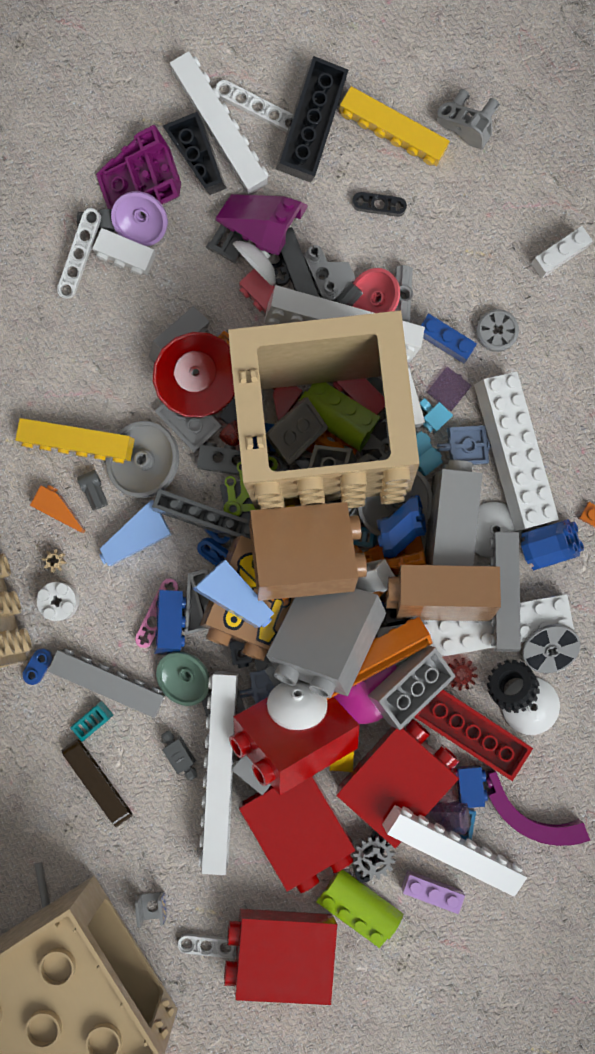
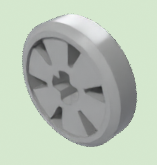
M502 309L486 312L480 318L476 327L479 343L487 350L493 352H501L510 348L517 340L519 334V326L515 317ZM494 326L496 328L500 327L502 329L500 331L502 333L501 335L499 333H493V331L495 330L493 328Z

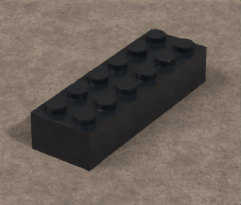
M312 57L275 170L310 183L314 179L346 81L348 69L321 58Z

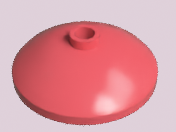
M372 268L363 272L355 279L353 284L363 294L352 307L373 313L395 311L400 299V286L398 280L391 272L382 268Z

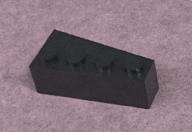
M198 111L163 125V128L208 194L211 195L226 189L221 170Z

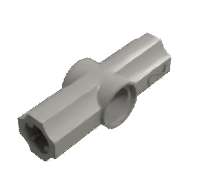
M405 265L396 266L395 277L398 280L400 292L405 294L406 299L400 297L395 311L401 310L402 321L410 323L411 299L413 297V268Z

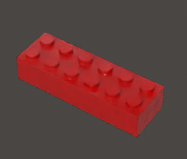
M443 689L414 716V718L512 782L534 749Z

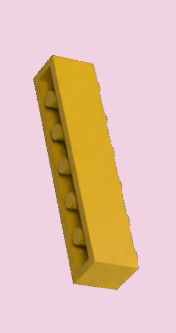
M352 86L340 104L339 113H341L342 117L347 120H354L363 129L368 128L372 130L379 138L390 140L392 145L406 149L407 153L422 158L428 165H435L437 167L450 143L448 139Z
M19 418L15 441L22 443V447L33 448V445L40 446V450L51 451V448L58 449L57 452L62 454H69V451L76 452V456L86 458L89 454L94 455V459L105 461L106 458H112V462L124 464V461H131L135 440L126 435Z

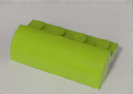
M326 382L312 384L300 399L308 397L328 426L327 431L359 452L364 448L371 437L370 434L381 419L378 415Z
M344 870L337 872L316 901L378 948L393 936L404 913Z

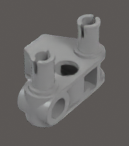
M460 89L453 102H447L440 106L437 113V122L442 127L456 132L469 146L482 150L492 136L491 117L500 104L496 99L489 98L482 111L464 107L470 95L466 90Z
M313 245L307 252L303 253L320 298L335 301L345 288L355 281V275L349 262H327L320 246Z

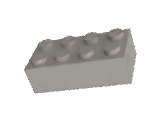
M429 645L409 656L368 697L386 722L401 730L456 676L438 650Z

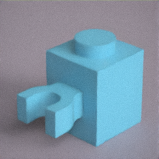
M425 398L420 402L421 409L427 414L424 417L425 423L423 427L430 433L433 432L435 434L453 416L440 402L434 408Z

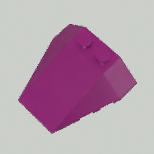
M155 125L138 132L134 139L127 146H124L115 158H112L96 173L107 209L112 210L117 199L131 191L150 194L162 205L180 197L181 180L170 147Z
M231 194L216 216L215 221L232 232L237 231L244 240L254 242L258 249L279 255L286 243V231L294 218L301 219L308 205L285 196Z

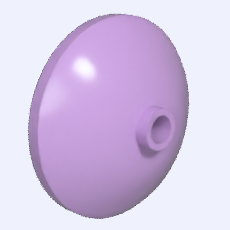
M140 191L127 192L120 196L113 205L111 219L118 235L144 246L154 245L164 236L168 226L167 214L162 204L150 194Z

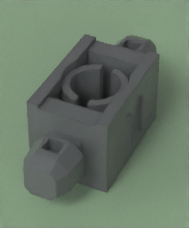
M168 730L161 735L164 744H167L162 751L177 775L184 771L185 777L191 781L197 777V771L194 767L192 768L196 759L182 737L175 740L173 733Z

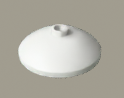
M235 241L233 243L235 248L271 286H274L276 277L274 267L268 259L270 254L259 250L251 243Z
M487 502L479 506L475 552L489 559L493 557V549H490V538H493L495 534L493 532L494 526L499 528V532H519V543L523 530H514L508 505L500 502Z
M537 678L540 685L538 686L540 693L536 694L538 699L537 701H532V704H536L535 710H531L529 706L525 707L526 711L524 712L519 709V713H514L512 710L511 713L506 712L505 709L502 710L506 722L514 730L522 734L536 735L547 731L552 727L559 715L560 702L556 691L548 682ZM523 679L514 681L509 685L504 694L514 695L522 689Z
M298 679L295 686L282 682L273 688L268 696L267 709L270 717L278 725L291 730H304L317 725L324 718L327 712V698L309 689L310 683Z

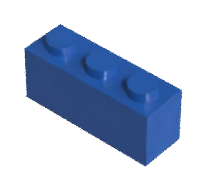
M429 313L421 326L425 327L423 339L465 364L477 343Z

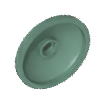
M175 651L167 654L160 660L156 670L157 682L160 689L163 690V693L170 700L183 706H193L206 698L210 690L208 689L210 676L206 667L198 658L187 652Z

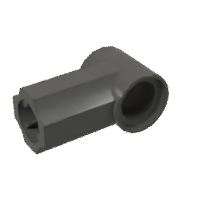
M98 210L101 215L98 231L103 228L114 232L115 229L111 219L112 210ZM84 212L77 213V228ZM90 212L87 215V220L89 223H94L97 215L94 212Z
M351 282L334 302L353 306L362 296L363 292Z
M95 469L77 477L78 483L82 491L85 492L93 511L108 505L101 488L100 478Z

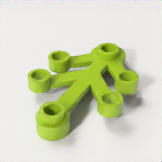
M268 456V461L271 460L274 463L270 469L275 471L278 466L277 460L274 457ZM241 461L237 464L241 485V494L237 499L234 489L236 484L235 477L227 476L224 481L227 486L228 501L224 504L223 510L238 517L242 512L260 510L255 509L253 503L243 504L250 496L243 483L242 470L239 469ZM232 478L234 484L228 485L227 479ZM235 505L237 507V510L235 512H231L229 509L230 506Z

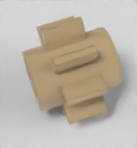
M55 549L54 553L46 551L48 556L42 558L43 561H46L44 568L50 567L51 573H54L56 568L59 571H63L61 566L67 564L63 560L65 554L59 555L58 549ZM51 559H58V563H52Z

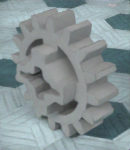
M376 835L375 840H372L371 836H368V841L361 839L362 845L356 844L355 846L358 852H353V856L357 857L353 863L359 864L356 867L357 872L363 870L362 876L365 877L369 874L370 880L373 879L374 875L379 880L382 873L384 876H387L386 870H393L390 863H395V859L391 858L395 855V852L389 851L392 845H385L386 840L384 838L379 841L378 835ZM368 846H371V848L367 851L364 850ZM380 846L386 851L387 855L380 852ZM374 854H377L378 858H375V860L372 861L371 857H373ZM361 860L368 863V868L362 864Z

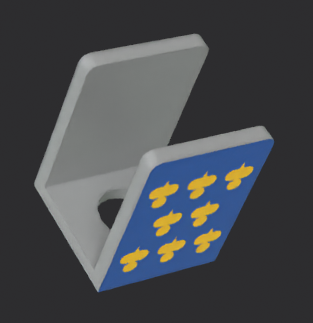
M164 892L138 895L135 901L137 928H141L144 920L160 919V925H164L167 918ZM153 900L158 903L156 911L148 909L147 904L149 901Z

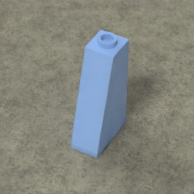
M154 500L149 501L100 548L101 554L99 556L104 564L107 563L108 566H113L172 535L162 514L153 511Z
M226 560L220 562L193 588L197 593L255 628L261 626L264 628L272 621L270 617L274 614L273 611L263 600L258 601L257 594Z

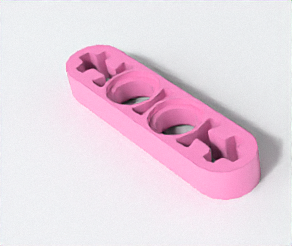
M166 579L162 582L159 590H167L165 584L172 582L175 588L174 591H178L179 585L173 579ZM158 592L135 638L136 644L141 648L151 646L155 639L157 626L150 627L148 619L151 616L156 617ZM145 626L148 630L154 631V634H148L147 639H149V643L141 644L142 640L139 638L146 634L147 631L143 630Z

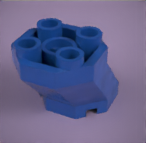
M419 495L411 496L390 516L377 519L378 530L381 531V535L378 536L379 546L383 549L384 557H396L416 537L425 535L426 521L425 515L422 512L423 505Z
M567 519L522 533V537H525V541L521 542L522 551L526 562L534 565L531 567L533 571L580 556V552L584 551V545L579 540L577 524Z

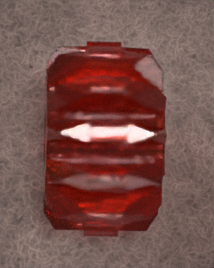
M462 657L459 664V661L455 658L453 659L455 666L450 663L447 664L456 676L450 686L454 688L457 685L458 690L461 691L464 685L465 689L468 690V682L475 685V681L471 680L472 677L478 678V674L472 673L477 670V667L473 666L470 668L472 665L471 660L465 664L466 660ZM460 669H463V672L466 673L465 677L462 676L463 679L457 676V672H461Z

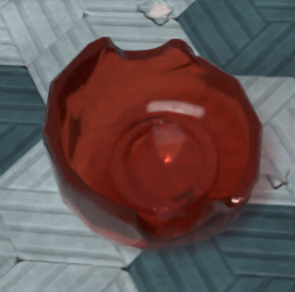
M237 420L228 424L219 434L220 439L226 445H239Z

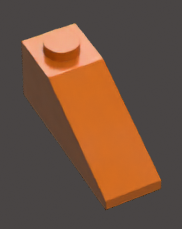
M41 485L30 506L84 533L86 531L63 497L57 494L58 489L47 485V487Z

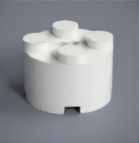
M52 582L45 585L38 592L37 596L38 610L46 619L53 621L71 618L77 611L80 603L76 589L63 582ZM57 598L62 599V602H60L59 605L55 604Z

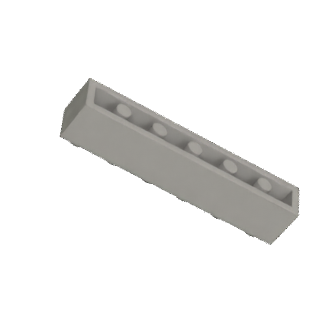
M495 532L493 538H490V549H493V557H490V566L500 567L501 608L490 621L491 627H494V634H491V646H494V651L518 652L521 650L519 532Z
M70 649L57 650L48 672L148 716L157 717L166 696L162 694L163 690L154 686L148 688L144 686L145 682L136 678L132 681L123 672L117 671L114 673L109 671L110 667L99 663V665L91 663L92 659L86 656L77 657L74 655L75 652Z

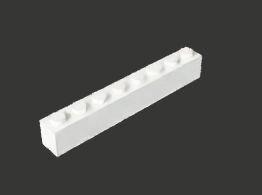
M188 51L170 62L171 71L195 110L198 111L203 123L248 195H251L268 184V172L264 166L260 167L258 164L259 158L254 150L250 151L248 147L249 142L245 135H240L238 131L239 126L235 119L231 120L228 114L230 112L226 104H221L219 101L220 95L215 87L211 88L206 72H201L199 68L201 65L196 56L192 57Z
M394 805L382 824L388 835L514 897L527 879L522 871V866L518 863H510L502 855L498 854L496 856L488 848H480L472 840H464L456 832H448L440 824H432L424 816H416L406 807L400 808Z

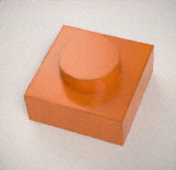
M587 502L578 519L594 528L595 505Z

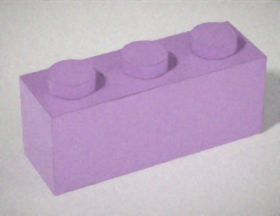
M407 870L401 887L405 895L459 914L465 898L462 890Z

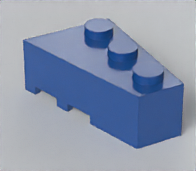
M159 590L157 629L155 630L156 648H154V654L167 655L171 652L180 651L181 647L185 645V635H182V628H185V616H182V608H186V597H183V591Z

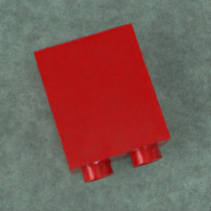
M267 697L233 716L234 735L229 737L234 753L239 758L247 755L252 761V771L257 781L262 786L270 783L276 792L282 795L358 749L359 724L332 697L327 699V712L317 725L304 730L287 729L278 725L270 717L267 709Z
M414 719L401 730L392 726L356 765L353 772H350L338 785L336 796L395 849L402 841L388 835L382 825L394 805L400 808L406 807L414 815L425 817L459 780L458 770L455 768L460 762L459 759L444 745L437 751L425 741L430 736L429 732Z
M314 775L282 795H279L270 785L263 795L257 792L240 802V812L287 892L296 887L299 893H304L320 882L316 874L328 867L331 868L333 873H337L354 861L350 855L356 851L354 843Z
M240 909L239 921H229L227 945L237 946L236 960L225 962L224 986H233L235 1000L331 1005L338 925L333 914Z

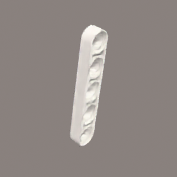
M221 80L217 83L216 90L220 95V99L287 133L288 128L285 123L291 120L292 113L227 80ZM228 86L230 90L227 94H221L219 92L220 87ZM239 94L245 95V96H246L245 102H243V103L237 102V101H236L237 95H239ZM261 103L263 106L262 110L254 111L252 108L253 104ZM270 112H278L279 118L276 120L270 119Z
M86 209L80 220L57 288L58 294L62 298L70 299L76 294L101 222V215L95 209ZM90 212H94L97 215L94 223H89L87 220V215ZM84 230L90 232L91 236L88 241L81 239V233ZM81 248L84 251V257L78 260L75 258L74 252L76 249ZM74 266L77 268L78 274L72 278L68 275V270ZM68 284L72 291L69 295L65 296L62 293V287Z
M187 933L179 938L178 948L182 953L236 959L237 946H231V950L227 953L221 951L220 945L227 943V938ZM188 938L192 941V946L184 948L181 941ZM207 940L211 942L212 948L205 951L201 948V943Z

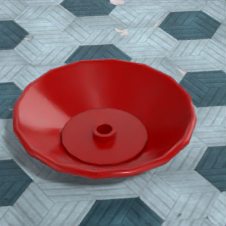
M190 332L171 340L161 349L154 363L152 381L158 398L169 410L184 417L203 418L218 413L231 402L235 395L230 346L227 342L211 333ZM198 369L197 374H192V371Z

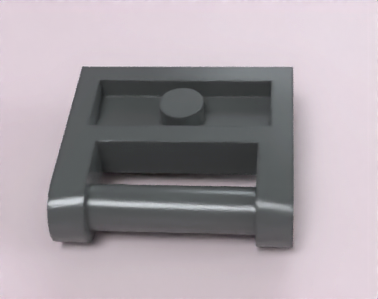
M221 224L211 242H208L206 248L236 263L241 253L235 248L233 243L235 241L248 242L249 240H244L237 231H231L222 247L217 246L227 229Z

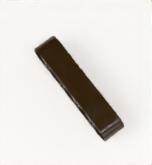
M78 738L61 750L67 762L115 827H118L133 816L130 808Z

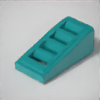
M100 701L74 723L70 729L83 742L113 717V713ZM91 714L94 715V717L99 721V723H97V722L93 719V717L91 716ZM85 719L91 724V726L93 727L92 729H91V727L85 722ZM79 724H81L83 728L87 731L86 734L78 726Z

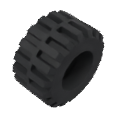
M506 660L503 665L501 663L497 664L498 668L491 670L493 674L488 676L490 682L487 683L488 693L493 701L502 710L505 709L506 712L510 713L511 710L514 713H519V709L524 712L527 706L531 708L533 706L532 701H537L538 699L536 694L540 693L538 688L540 686L539 681L528 665L526 666L524 662L520 661L518 663L517 660H512V663ZM513 678L523 679L522 689L514 695L504 694L505 684Z

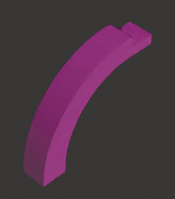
M494 769L486 771L488 775L486 777L489 789L493 788V790L487 792L491 804L498 814L517 832L531 840L556 846H571L591 841L585 825L580 819L562 824H546L524 816L508 800L497 772Z

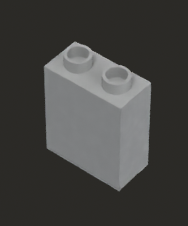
M450 460L449 464L444 465L443 469L432 478L431 491L433 497L425 545L427 565L473 566L483 473L472 472V462Z
M355 588L354 592L295 597L266 655L276 669L274 677L291 686H295L298 679L310 683L309 689L325 698H331L334 692L348 696L386 614L379 596Z

